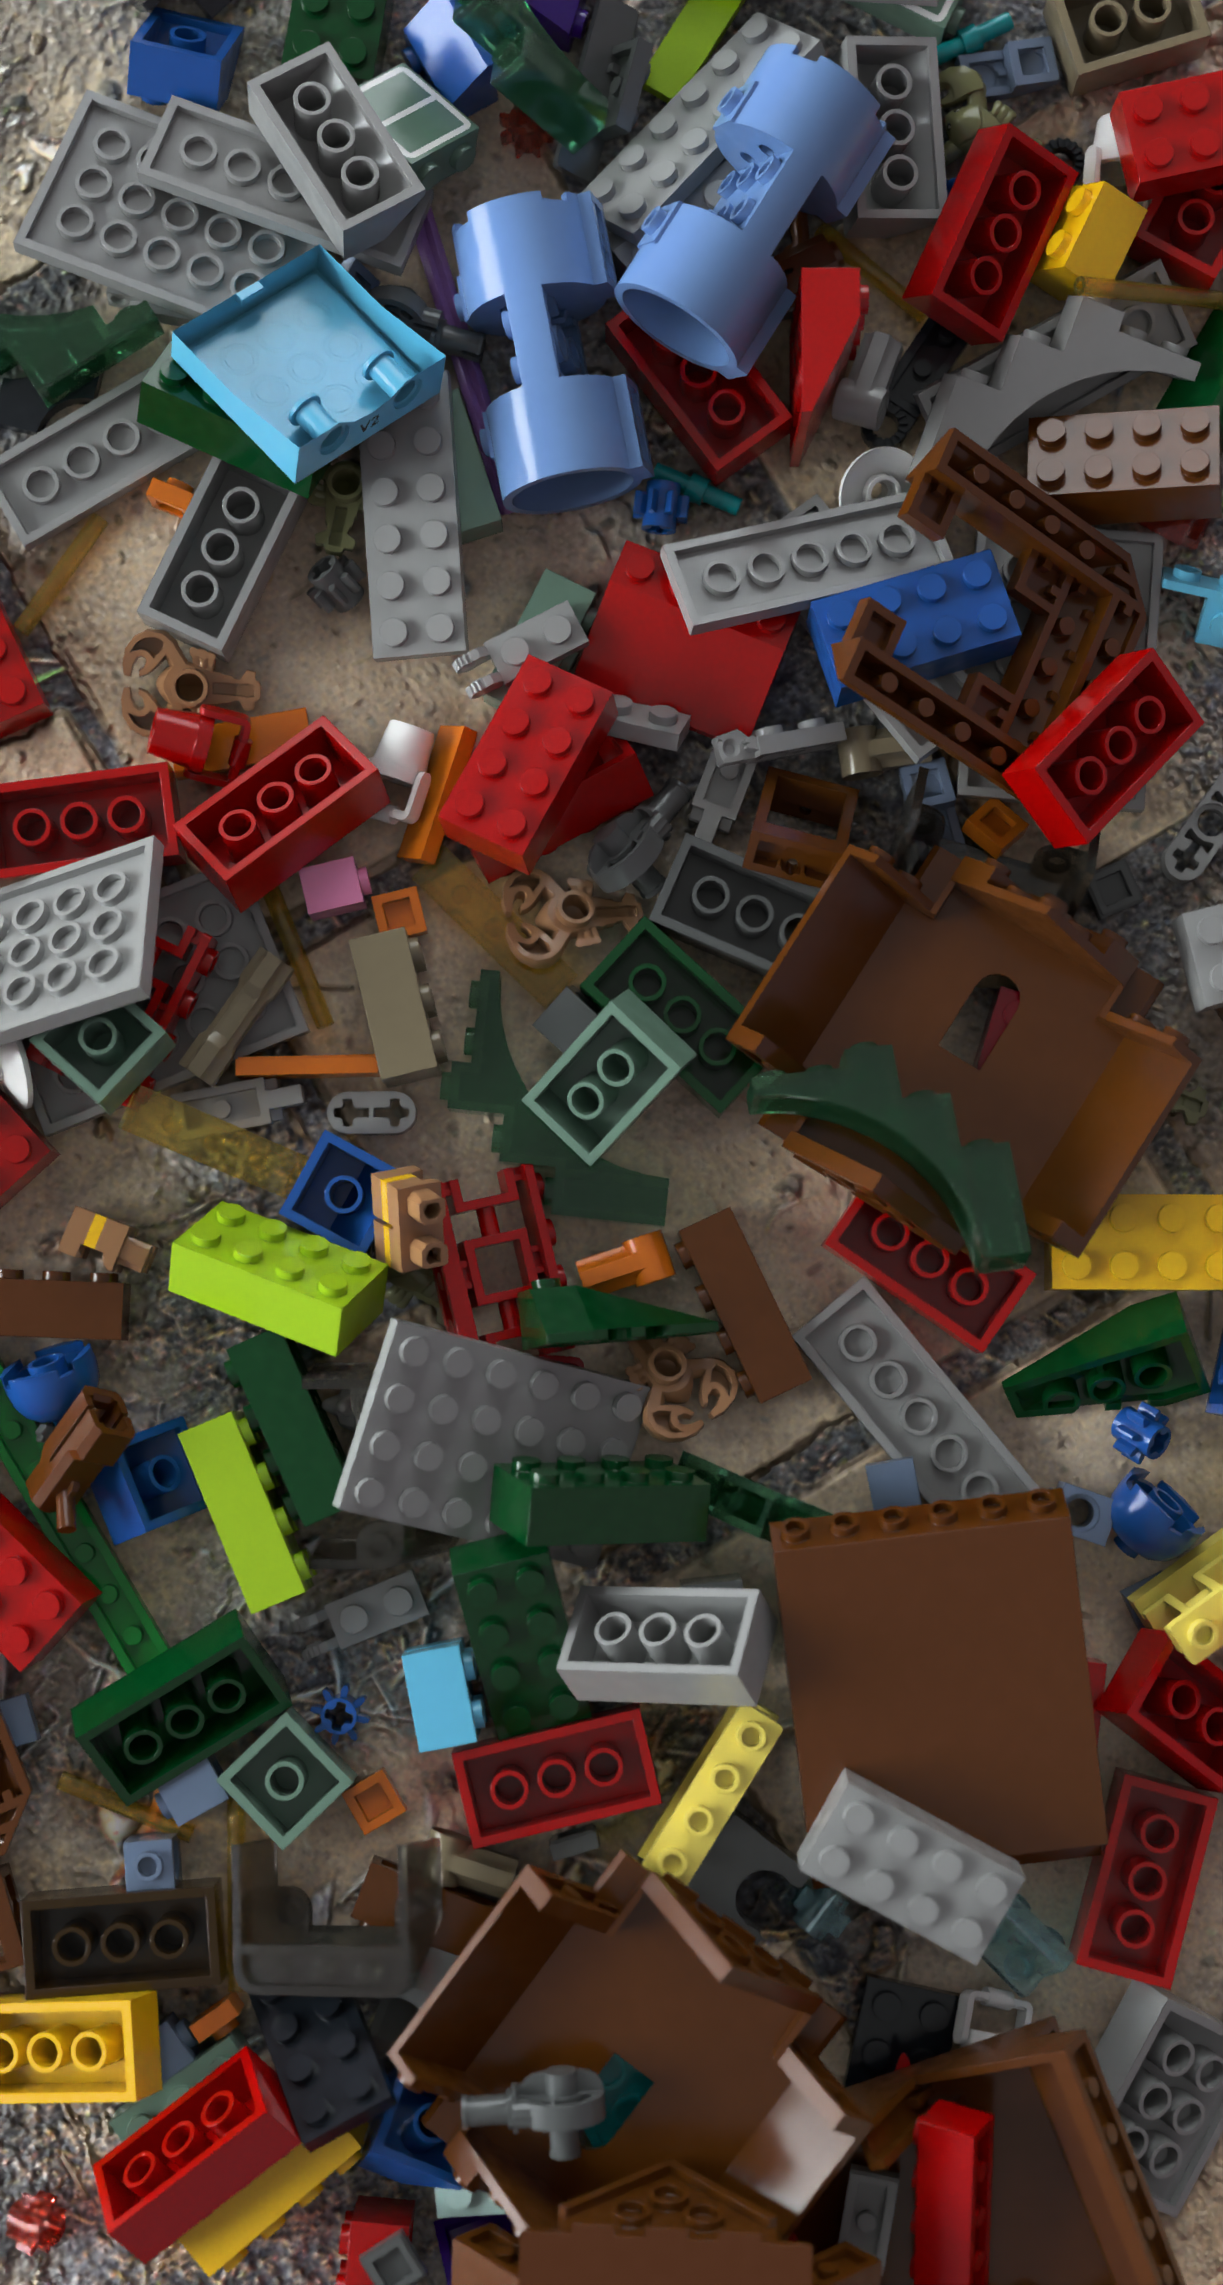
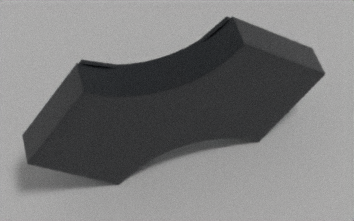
M60 344L53 360L40 372L20 379L3 378L0 389V428L33 436L45 429L48 421L59 411L72 405L87 404L98 398L107 364L105 355Z

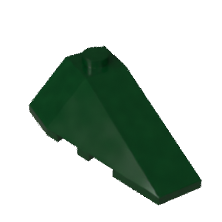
M560 1278L531 1281L532 1289L517 1293L523 1350L697 1336L719 1332V1323L717 1321L577 1285L561 1286Z
M1177 1291L1128 1306L1002 1381L1005 1394L1017 1418L1072 1414L1079 1409V1406L1104 1404L1105 1411L1121 1410L1122 1402L1148 1400V1404L1153 1407L1167 1406L1211 1392Z

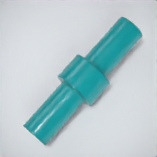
M1006 11L978 26L971 23L957 30L954 38L937 45L938 66L958 57V55L977 53L983 50L984 43L1014 29V23L1010 14Z
M659 462L654 468L655 477H651V480L663 479L677 482L681 485V493L690 497V502L699 506L704 502L734 516L737 515L743 498L710 485L711 480L696 473L689 476Z

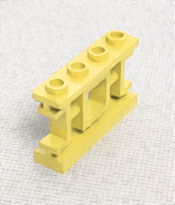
M1223 1528L1126 1597L1144 1627L1165 1630L1177 1651L1181 1654L1183 1653L1187 1660L1194 1665L1200 1663L1223 1646Z
M759 1702L757 1707L728 1706L638 1850L637 1855L644 1859L642 1865L650 1871L658 1873L661 1877L668 1871L685 1885L689 1884L783 1732V1727L777 1723L778 1714Z

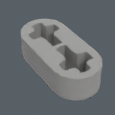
M347 1091L333 1097L327 1108V1118L331 1126L339 1133L350 1136L405 1134L412 1129L418 1115L416 1105L412 1099L406 1094L397 1091ZM398 1100L403 1109H409V1115L400 1119L399 1126H392L389 1118L375 1117V1110L390 1109L392 1101ZM345 1101H352L355 1109L369 1110V1117H356L353 1119V1126L347 1127L342 1118L336 1117V1110L344 1109Z

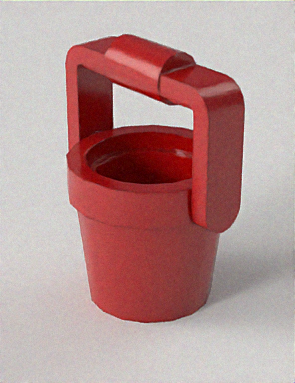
M202 704L199 713L157 707L149 734L147 754L185 767L183 776L188 779L224 788L238 777L240 769L246 768L253 743L249 738L251 732L250 717L244 713L208 704ZM215 719L241 725L239 734L234 737L228 759L230 767L227 775L203 770L212 740Z

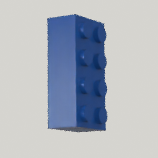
M991 549L811 601L806 625L836 708L866 699L838 681L831 644L842 641L861 599L871 597L907 622L892 657L926 680L1012 656L1022 636Z

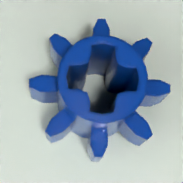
M663 479L649 480L646 483V491H635L633 518L642 519L641 529L645 532L657 535L675 534L677 523L687 524L690 497L680 495L681 485L677 482Z
M1145 1401L1140 1403L1138 1410L1131 1406L1123 1408L1116 1415L1112 1423L1111 1434L1114 1438L1118 1439L1114 1443L1113 1448L1137 1464L1142 1463L1144 1456L1150 1459H1157L1165 1452L1171 1440V1431L1165 1426L1169 1421V1417L1163 1415L1160 1410Z
M346 1683L341 1689V1693L336 1695L328 1687L324 1688L322 1694L327 1703L325 1705H313L310 1709L314 1714L321 1715V1722L314 1729L315 1733L326 1729L332 1733L331 1742L333 1745H336L341 1734L348 1733L349 1737L356 1741L359 1738V1733L354 1725L357 1722L369 1723L371 1719L369 1715L360 1713V1706L365 1702L367 1696L362 1695L355 1699L349 1695V1683ZM339 1702L345 1703L346 1712L353 1714V1718H347L343 1725L335 1724L336 1716L329 1713V1710L335 1709Z

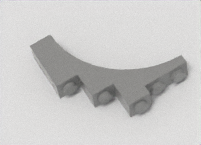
M1087 290L1085 296L1068 295L1052 341L1049 336L1029 329H1024L1023 335L1006 334L988 386V376L967 368H962L960 375L944 373L908 475L951 428H957L988 450L997 437L1033 404L1056 390L1079 380L1114 372L1147 371L1178 380L1195 381L1201 363L1187 358L1189 349L1178 344L1162 341L1161 347L1146 342L1148 333L1122 324L1126 312L1111 307L1113 298L1092 290Z

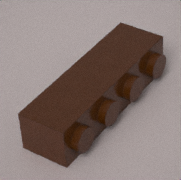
M731 1207L678 1231L681 1241L674 1244L675 1250L685 1270L694 1267L702 1283L694 1287L695 1292L705 1312L714 1310L722 1325L719 1328V1332L715 1333L726 1356L735 1352L743 1369L736 1372L735 1375L746 1398L748 1399L755 1395L758 1403L762 1404L812 1380L813 1378Z
M0 1269V1336L128 1341L131 1284L118 1283L119 1274L90 1273L89 1282L71 1281V1272L42 1271V1280L24 1279V1270Z
M374 1855L350 1916L359 1920L358 1927L368 1933L385 1936L386 1931L405 1939L460 1956L499 1903L460 1887H447L427 1881L419 1877L414 1869Z

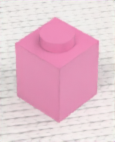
M353 856L304 867L298 871L308 915L312 921L367 909L365 896L373 894L367 867L358 868Z

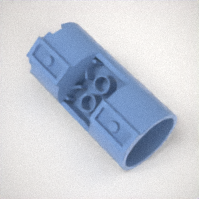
M778 43L768 47L745 84L740 88L732 87L717 107L721 115L712 127L715 130V140L721 153L735 170L731 171L719 186L717 193L721 198L713 211L682 203L680 200L664 207H655L641 227L645 234L637 245L639 251L614 289L615 298L620 307L650 337L680 357L701 367L718 371L728 380L746 376L797 297L787 288L786 276L780 265L771 255L797 213L801 211L817 215L826 224L846 218L896 140L895 137L886 131L887 122L879 120L876 115L880 104L861 82L841 66L822 55L817 62L797 55L799 49L797 45Z
M590 190L579 194L565 191L561 195L562 200L542 198L541 191L523 192L500 197L467 211L468 222L464 225L453 224L451 233L460 275L456 276L459 293L454 294V304L460 321L466 322L476 332L495 336H507L509 340L513 339L516 356L510 358V365L516 384L518 386L522 385V387L503 394L489 404L486 412H482L485 428L480 429L479 434L485 455L495 461L503 506L515 513L552 514L592 507L623 496L635 489L643 479L655 477L637 385L626 374L610 377L605 375H588L578 321L597 312L605 304L607 298L615 297L614 289L618 284L603 206Z

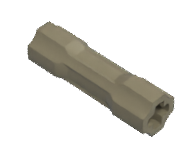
M260 946L241 973L235 990L209 1027L196 1037L179 1064L214 1088L233 1061L236 1049L264 1008L277 998L295 970Z

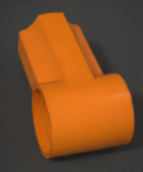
M662 1230L622 1242L621 1247L606 1252L603 1251L575 1262L584 1288L608 1294L632 1285L638 1288L676 1275Z

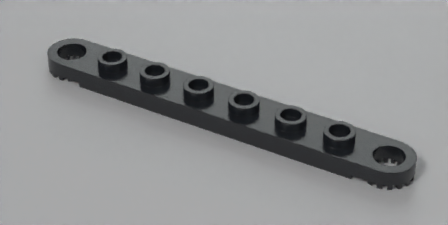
M1069 138L1050 140L1045 144L1044 148L1053 154L1062 153L1067 155L1073 162V169L1079 172L1073 185L1075 186L1084 168L1085 155H1083L1082 148H1079L1078 144L1075 141H1070ZM930 317L927 319L900 359L889 387L890 398L885 416L894 420L897 425V432L894 436H890V438L882 439V437L878 438L876 434H873V430L861 427V437L869 448L873 449L881 446L898 448L903 443L922 414L913 393L942 378L944 373H949L968 346V343Z

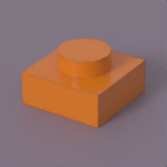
M153 477L146 496L152 507L182 519L194 495V488L175 478L169 477L167 482Z
M989 799L967 818L961 831L997 860L1025 834L1029 824L1000 800Z
M417 886L371 896L379 933L405 927L409 938L428 934Z
M384 1767L350 1786L341 1794L364 1835L407 1811L404 1801Z
M232 1990L194 2017L188 2028L199 2043L211 2035L215 2041H218L240 2024L236 2017L240 2015L245 2005L235 1990Z

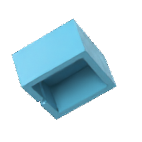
M463 1637L407 1647L401 1658L419 1753L477 1742L481 1728H486L488 1718L483 1694L474 1695L472 1680L477 1679L479 1670L473 1648H465Z

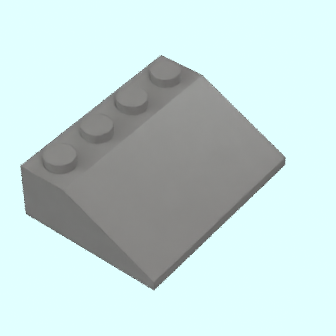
M1132 1980L1094 2052L1156 2209L1177 2218L1223 2132V2021L1161 1987Z

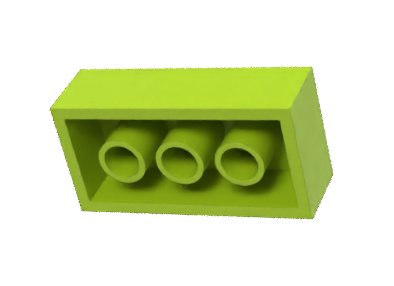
M221 1201L172 1242L168 1291L337 1357L383 1312L389 1264L373 1259L366 1253L352 1251L331 1243L322 1236L310 1235L287 1226L280 1220L269 1219L250 1212L241 1205Z
M243 1410L231 1411L178 1433L251 1615L302 1594L313 1587L312 1578L318 1574L316 1565L308 1548L300 1550L293 1533L300 1530L297 1520L293 1521L286 1506L281 1505L275 1488L281 1486L279 1475L274 1477L266 1461H263L257 1444L263 1442L262 1434L260 1431L253 1432Z

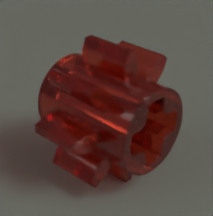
M534 97L531 102L522 103L517 98H514L510 114H499V123L503 128H506L500 133L501 145L512 143L517 159L523 153H533L537 158L541 157L540 148L543 143H554V131L547 128L554 122L552 110L542 113L538 107L537 97ZM526 124L530 130H534L531 132H527V130L524 127L519 126Z
M39 2190L36 2196L24 2192L22 2193V2198L12 2204L6 2217L8 2230L5 2235L16 2240V2250L31 2256L35 2253L36 2249L49 2253L50 2247L55 2246L61 2240L66 2229L64 2215L67 2211L65 2208L55 2205L57 2196L43 2190Z

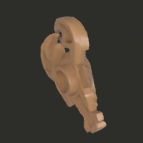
M146 629L134 635L125 648L122 665L124 675L131 677L133 667L141 657L145 658L146 662L139 669V677L150 674L164 660H167L169 666L159 674L156 680L158 692L167 702L165 708L183 711L190 710V712L199 713L202 704L220 705L221 703H231L232 701L239 700L244 710L250 711L254 710L255 702L260 700L261 683L256 680V672L247 669L241 679H236L232 675L214 671L216 664L215 653L207 652L201 648L196 649L195 647L189 648L192 662H188L177 640L165 630ZM124 687L121 697L122 715L130 729L143 737H149L157 707H163L153 695L140 687L138 695L143 698L144 706H137L132 697L131 687Z
M534 868L530 876L517 870L511 873L503 887L501 905L507 918L512 916L513 904L517 899L523 901V904L518 909L519 915L526 914L532 910L542 897L546 903L537 913L534 923L538 927L528 923L521 924V932L528 939L520 936L514 922L507 923L505 937L512 954L521 963L532 968H549L560 960L566 946L572 939H576V946L582 948L584 945L587 947L601 943L602 939L597 931L612 928L616 924L621 923L630 932L643 918L641 903L637 902L635 894L625 893L621 902L593 897V882L581 878H568L567 885L569 891L564 892L552 876L540 869Z
M686 1336L667 1338L665 1342L662 1339L627 1341L629 1344L628 1349L637 1364L626 1367V1375L629 1376L630 1382L650 1387L642 1407L643 1427L653 1438L666 1443H680L696 1436L704 1427L702 1419L686 1425L678 1422L681 1419L690 1420L695 1415L690 1409L680 1405H664L665 1401L677 1404L687 1403L692 1394L693 1379L700 1378L699 1403L702 1409L708 1406V1398L711 1395L717 1399L715 1407L708 1414L709 1419L713 1420L723 1415L734 1402L739 1386L735 1371L722 1359L709 1356L686 1359L684 1355L696 1348L695 1343L690 1342V1339Z

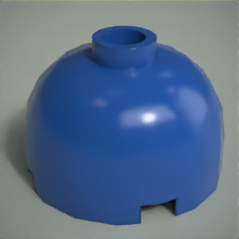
M75 1340L42 1348L34 1352L36 1360L24 1367L21 1359L11 1363L2 1371L0 1379L12 1406L26 1419L39 1423L53 1422L56 1426L85 1385L99 1388L100 1372L98 1362L89 1342L85 1347L83 1341Z
M1134 1467L1117 1485L1110 1497L1114 1499L1111 1507L1112 1528L1117 1534L1114 1542L1121 1551L1131 1558H1136L1140 1555L1148 1560L1165 1562L1178 1558L1190 1549L1203 1535L1205 1528L1204 1526L1195 1528L1194 1524L1199 1519V1516L1170 1485L1161 1480L1157 1487L1145 1480L1150 1473L1149 1471Z

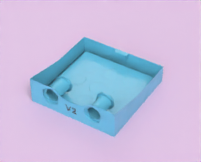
M320 244L172 332L171 357L295 484L440 393L446 356L382 307Z

